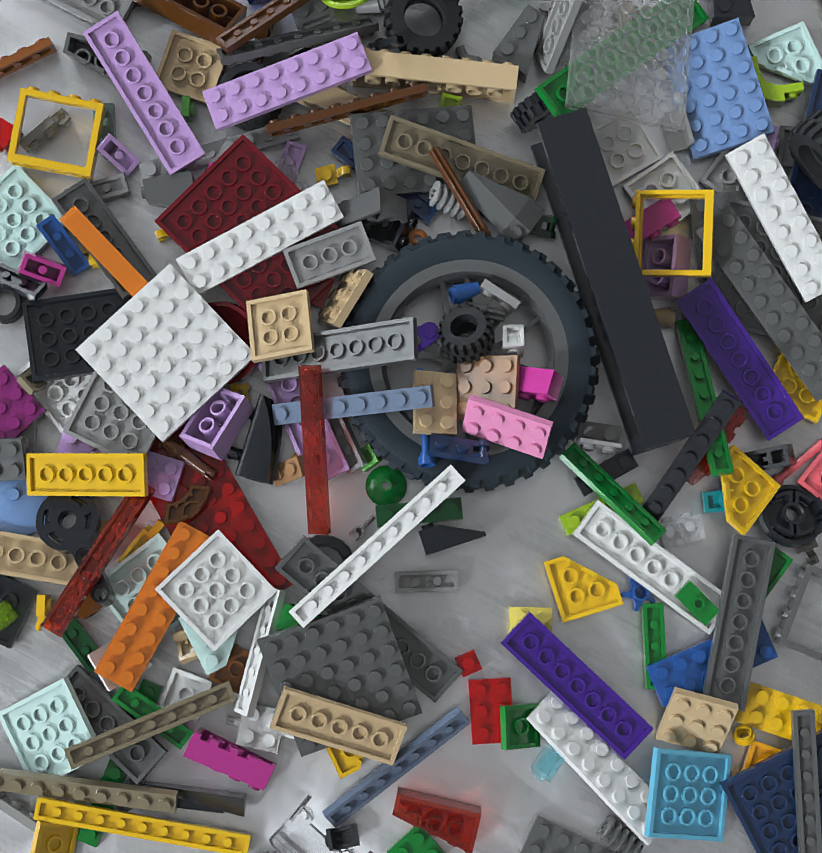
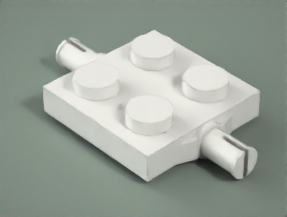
M257 704L253 717H246L244 715H241L240 718L227 716L228 720H233L234 722L226 720V725L238 727L236 745L277 754L282 739L284 737L294 739V736L270 729L276 708Z

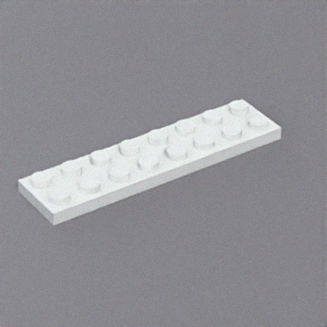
M763 133L729 152L725 157L800 297L806 303L822 294V241Z
M323 180L176 258V261L188 283L201 295L282 252L284 249L340 221L344 216Z
M596 500L573 532V535L710 635L715 628L717 615L704 626L674 594L690 580L718 608L722 591L656 542L650 546L618 514L599 500Z
M550 691L526 719L645 845H650L655 838L644 836L649 786L613 748Z

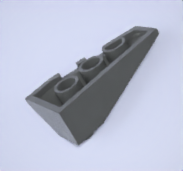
M469 170L460 180L473 204L503 235L511 237V242L513 243L517 240L522 241L545 212L530 196L512 190V188L498 184L474 171Z

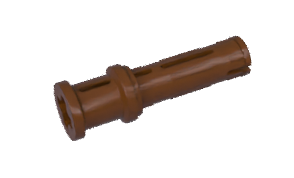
M172 436L164 443L160 440L159 448H164L172 454V458H179L209 481L217 474V469L188 450L184 442L180 443Z

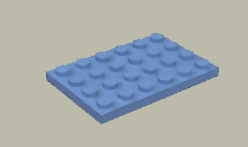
M739 18L683 37L661 52L677 107L684 104L695 141L690 146L694 161L743 145L763 133L766 137L775 134Z

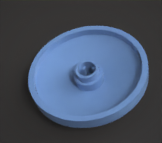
M26 480L0 481V531L27 536L36 533V515L40 505L48 496H27Z

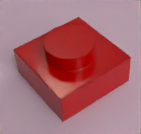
M474 649L454 657L458 667L463 670L461 673L463 677L482 670Z

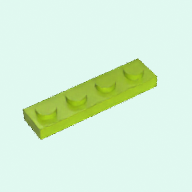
M636 483L623 488L639 504L644 502ZM602 498L597 499L614 511ZM596 500L559 516L567 536L573 534Z

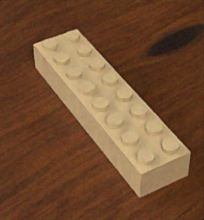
M363 47L372 73L352 80L353 87L390 90L396 87L404 89L412 83L420 82V84L426 83L428 95L442 96V92L466 99L514 103L519 66L511 62L498 64L491 60L479 62L473 61L471 58H462L460 60L453 59L451 56L433 57L427 53L413 55L407 51L393 53L387 49L374 51L368 47Z

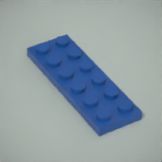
M763 620L761 621L753 668L778 657ZM713 637L645 666L662 707L667 706L674 687L696 693L703 690Z

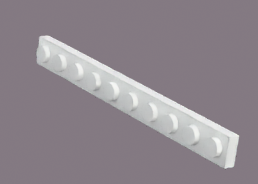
M452 465L447 467L295 605L289 613L304 628L466 480Z

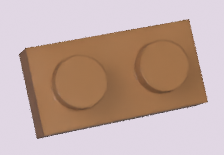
M303 455L295 456L277 464L274 477L275 487L309 475Z

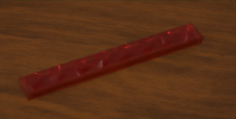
M321 365L298 366L308 534L328 535L331 533L322 369Z
M148 485V496H125L42 622V627L59 637L63 635L156 490Z

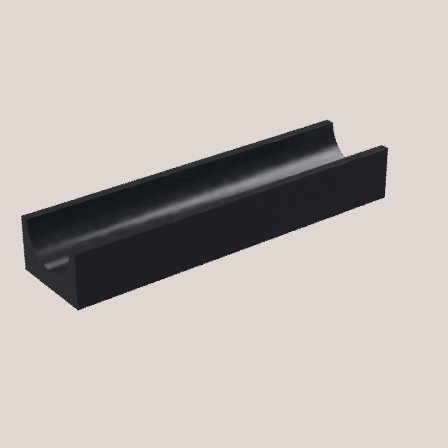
M585 107L537 122L536 126L542 142L531 145L530 149L536 166L546 169L542 185L552 215L559 217L556 227L577 291L580 292L586 302L584 309H588L594 320V324L591 327L595 328L596 335L598 336L599 343L596 345V348H598V354L600 355V360L631 453L635 456L680 442L696 434L587 109Z

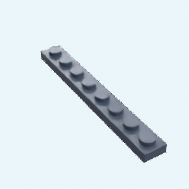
M433 385L272 404L274 425L435 407Z
M457 706L400 750L393 766L385 763L323 810L324 817L337 828L471 722Z

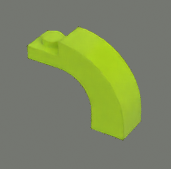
M757 56L751 57L767 107H781L786 100H795L804 91L803 82L785 85H775L768 82L760 73Z

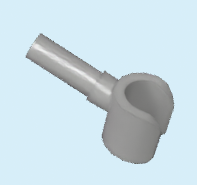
M371 515L363 524L354 527L349 532V535L356 531L359 537L355 541L361 539L365 534L366 527L375 517Z

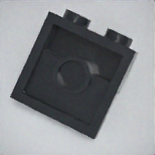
M407 208L408 222L401 223L397 220L389 222L387 227H383L382 224L371 226V230L365 231L368 240L379 243L385 248L400 252V249L409 244L408 236L410 231L417 227V215Z

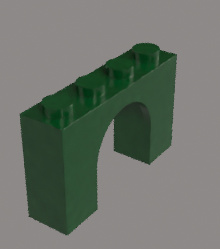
M461 497L445 499L420 523L462 520ZM408 503L375 506L377 528L380 529Z

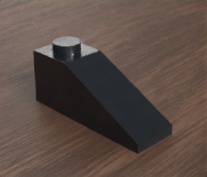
M792 444L744 453L762 470L796 464Z
M433 522L421 526L422 530L418 531L426 556L486 536L484 531L443 525L434 526Z

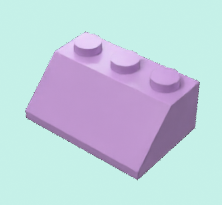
M679 234L658 236L653 240L648 238L643 241L642 270H689L692 240ZM643 277L651 300L674 302L687 294L689 277Z

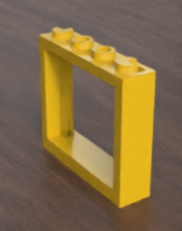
M28 86L27 89L21 88L7 161L15 166L93 180L98 156L96 148L100 145L106 114L105 105L98 99L90 98L87 101L73 94H69L67 97L53 90H48V93L42 92L39 88ZM28 98L96 111L85 167L17 154Z
M636 190V196H633L632 209H636L635 217L631 218V229L635 230V238H631V242L643 277H712L714 190ZM644 199H705L702 270H642Z

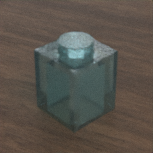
M544 746L530 766L534 771L532 775L542 782L544 779L550 782L564 760Z

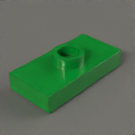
M690 580L674 594L704 626L718 613V608Z

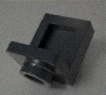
M353 823L326 829L325 844L329 851H340L360 846L357 824Z

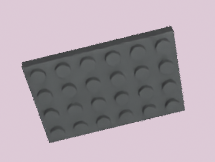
M471 105L349 115L358 194L366 193L374 187H383L385 190L396 195L430 192L436 181H440L441 184L448 186L443 178L378 156L390 115L476 145Z

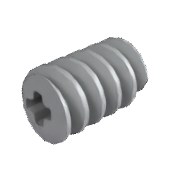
M436 181L429 193V206L433 207L437 203V210L443 207V213H448L450 210L451 217L457 214V220H461L466 215L451 189L446 184Z

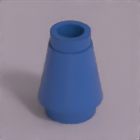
M478 282L456 284L448 289V295L453 305H460L481 294Z

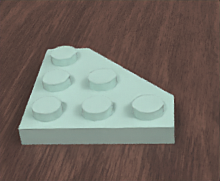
M804 21L748 45L751 57L757 56L760 68L797 82H803V84L808 86L813 84L816 70L822 69L821 56Z
M182 617L178 618L206 675L227 665L238 629L219 648L213 651Z

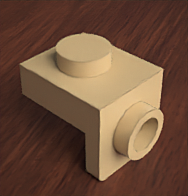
M182 628L178 632L172 633L181 664L197 660L198 657L184 629Z

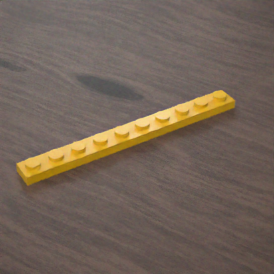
M42 796L37 798L33 817L34 820L219 853H248L251 838L249 833Z

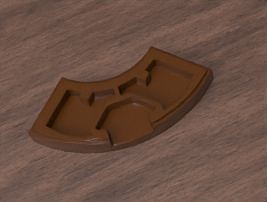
M190 484L189 490L183 498L176 502L166 503L164 525H175L195 517L207 504L212 487Z

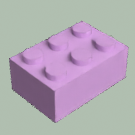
M222 388L190 418L179 436L190 448L222 461L252 414L254 407L245 396Z

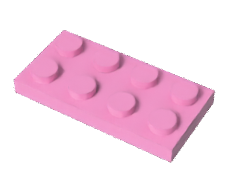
M471 394L466 407L462 432L543 459L553 421Z

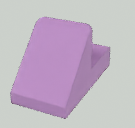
M110 133L96 148L105 160L111 162L126 176L140 162L135 155Z

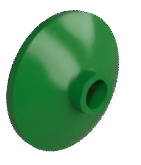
M388 465L379 466L372 470L366 479V493L370 500L377 505L398 504L406 494L407 482L405 476L400 470L396 469L394 471ZM389 482L390 488L385 490L382 488V484Z

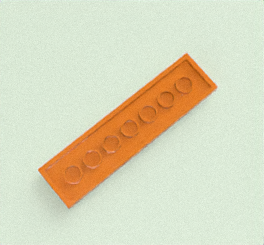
M184 522L178 523L94 670L95 673L133 692L177 614L155 588L210 536Z

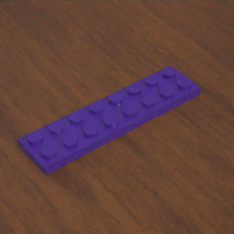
M712 278L675 301L767 441H770L804 419Z
M528 611L500 641L512 655L624 760L654 729L531 612Z

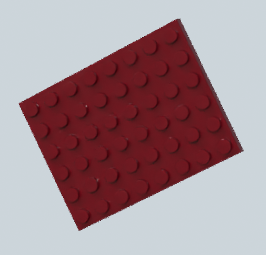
M242 134L154 222L185 253H188L302 191ZM334 223L297 244L340 228ZM283 251L219 284L246 312V301L300 291L297 290ZM337 276L300 290L306 289L309 292L311 303Z

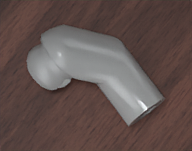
M464 45L455 48L458 59L471 58L473 61L482 62L481 57L467 54Z

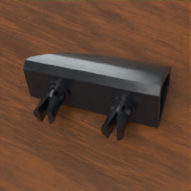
M259 394L256 407L248 418V421H251L243 449L231 446L230 450L236 452V454H227L228 459L239 461L235 472L236 475L256 482L273 485L280 455L282 425H274L272 404L275 403L273 399Z

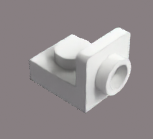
M502 325V356L518 355L520 358L523 357L524 325Z

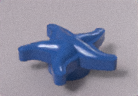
M629 576L630 589L627 592H621L620 595L621 597L633 600V611H638L645 600L655 603L656 600L649 593V590Z

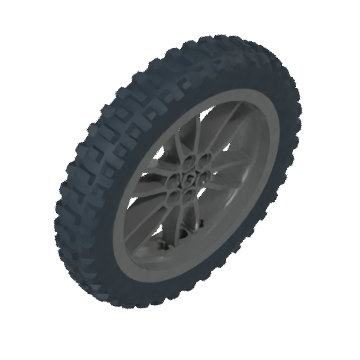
M471 230L458 231L456 235H451L450 232L437 234L436 239H432L431 236L424 237L418 241L416 246L409 244L400 249L399 255L391 254L384 261L382 268L376 267L371 272L373 276L343 323V328L404 318L407 308L415 300L437 287L441 290L444 314L448 315L450 309L445 288L446 284L456 282L483 283L487 279L500 289L515 296L521 302L519 307L525 305L535 316V319L524 327V334L535 325H540L546 339L549 354V363L546 369L555 370L564 377L557 402L548 401V403H541L530 398V401L534 402L530 414L553 421L543 459L489 441L490 449L487 451L489 453V462L487 464L435 457L436 466L421 468L418 464V457L422 452L421 434H413V418H410L404 410L349 417L352 425H356L361 431L359 436L363 442H368L374 447L372 452L378 458L382 457L384 460L389 461L388 466L391 469L405 472V477L412 481L414 479L425 481L424 486H428L447 467L452 465L466 480L456 490L464 489L465 493H473L474 490L484 488L487 492L493 491L494 488L502 484L505 487L515 484L514 481L521 477L525 480L532 477L533 472L539 467L542 469L548 467L551 464L550 459L555 455L561 456L566 450L565 446L569 443V440H575L579 434L577 430L580 427V423L586 422L589 416L587 414L589 405L594 404L596 397L594 395V385L599 383V368L596 366L601 362L598 348L595 345L599 341L595 328L591 327L594 324L593 317L588 309H584L586 302L579 291H574L576 285L567 275H561L563 270L553 261L547 262V256L537 250L530 251V246L518 240L513 243L511 242V237L505 235L491 237V234L487 236L486 232L477 231L476 234H472ZM513 311L507 312L506 318H507L510 314H512ZM494 321L492 323L494 331L497 329L501 322ZM473 331L463 332L459 337H468L473 334ZM440 338L434 343L439 346L438 353L423 351L418 353V359L442 364V369L436 372L446 373L450 369L457 372V360L453 361L451 358L447 359L442 355L444 348ZM502 341L492 344L493 349L488 351L487 356H494V353L501 350ZM387 365L340 372L341 376L337 378L338 387L342 388L344 395L392 390L387 375ZM465 433L466 439L471 440V435Z

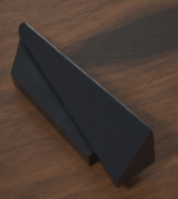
M146 781L143 785L146 787L177 790V808L215 813L228 812L242 817L245 816L247 794Z

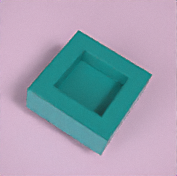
M722 490L701 492L704 513L725 511Z

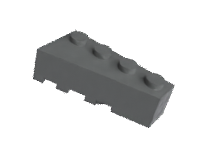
M67 32L63 53L80 64L111 79L85 36ZM142 50L151 63L152 56L147 51Z

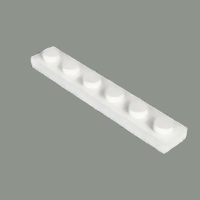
M276 589L277 592L261 607L234 709L235 712L246 717L254 716L267 667L257 639L276 633V625L280 618L286 591Z

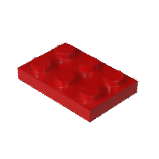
M511 677L468 679L472 745L501 743L500 706L512 705Z

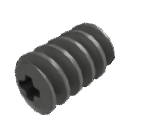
M614 815L608 816L597 829L596 834L602 832L601 841L608 838L607 846L615 844L614 852L621 849V853H640L643 849L642 841L636 838L633 832L629 833L627 826L622 827L623 823L616 821Z

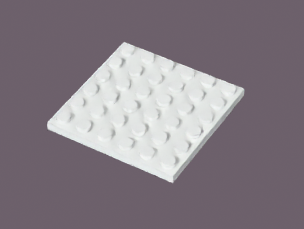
M170 263L75 349L163 443L252 361L251 350Z

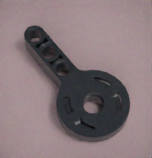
M782 485L773 496L772 501L775 503L773 504L770 500L759 515L760 525L765 534L772 541L784 547H803L822 532L821 499L819 497L815 498L808 490L796 485ZM786 509L795 511L798 515V521L788 519Z
M48 496L40 505L36 515V529L39 537L50 548L64 554H72L91 598L103 607L110 606L115 601V592L94 548V543L99 537L97 534L101 526V513L98 505L90 496ZM67 515H75V524L71 528H64V518ZM86 554H90L89 561L83 563V557ZM99 572L98 578L95 581H91L92 574ZM103 591H107L106 598L100 600V593Z

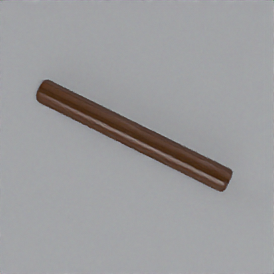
M440 147L432 148L429 151L431 158L476 233L477 231L486 232L487 236H490L489 229Z

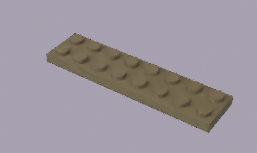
M390 115L378 156L443 178L429 154L432 148L438 146L459 181L471 170L498 184L512 188V190L530 196L536 202L546 169Z

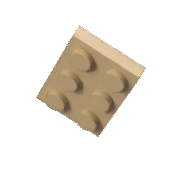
M415 370L413 372V387L433 385L435 407L413 409V434L431 435L433 433L455 437L457 435L456 374Z

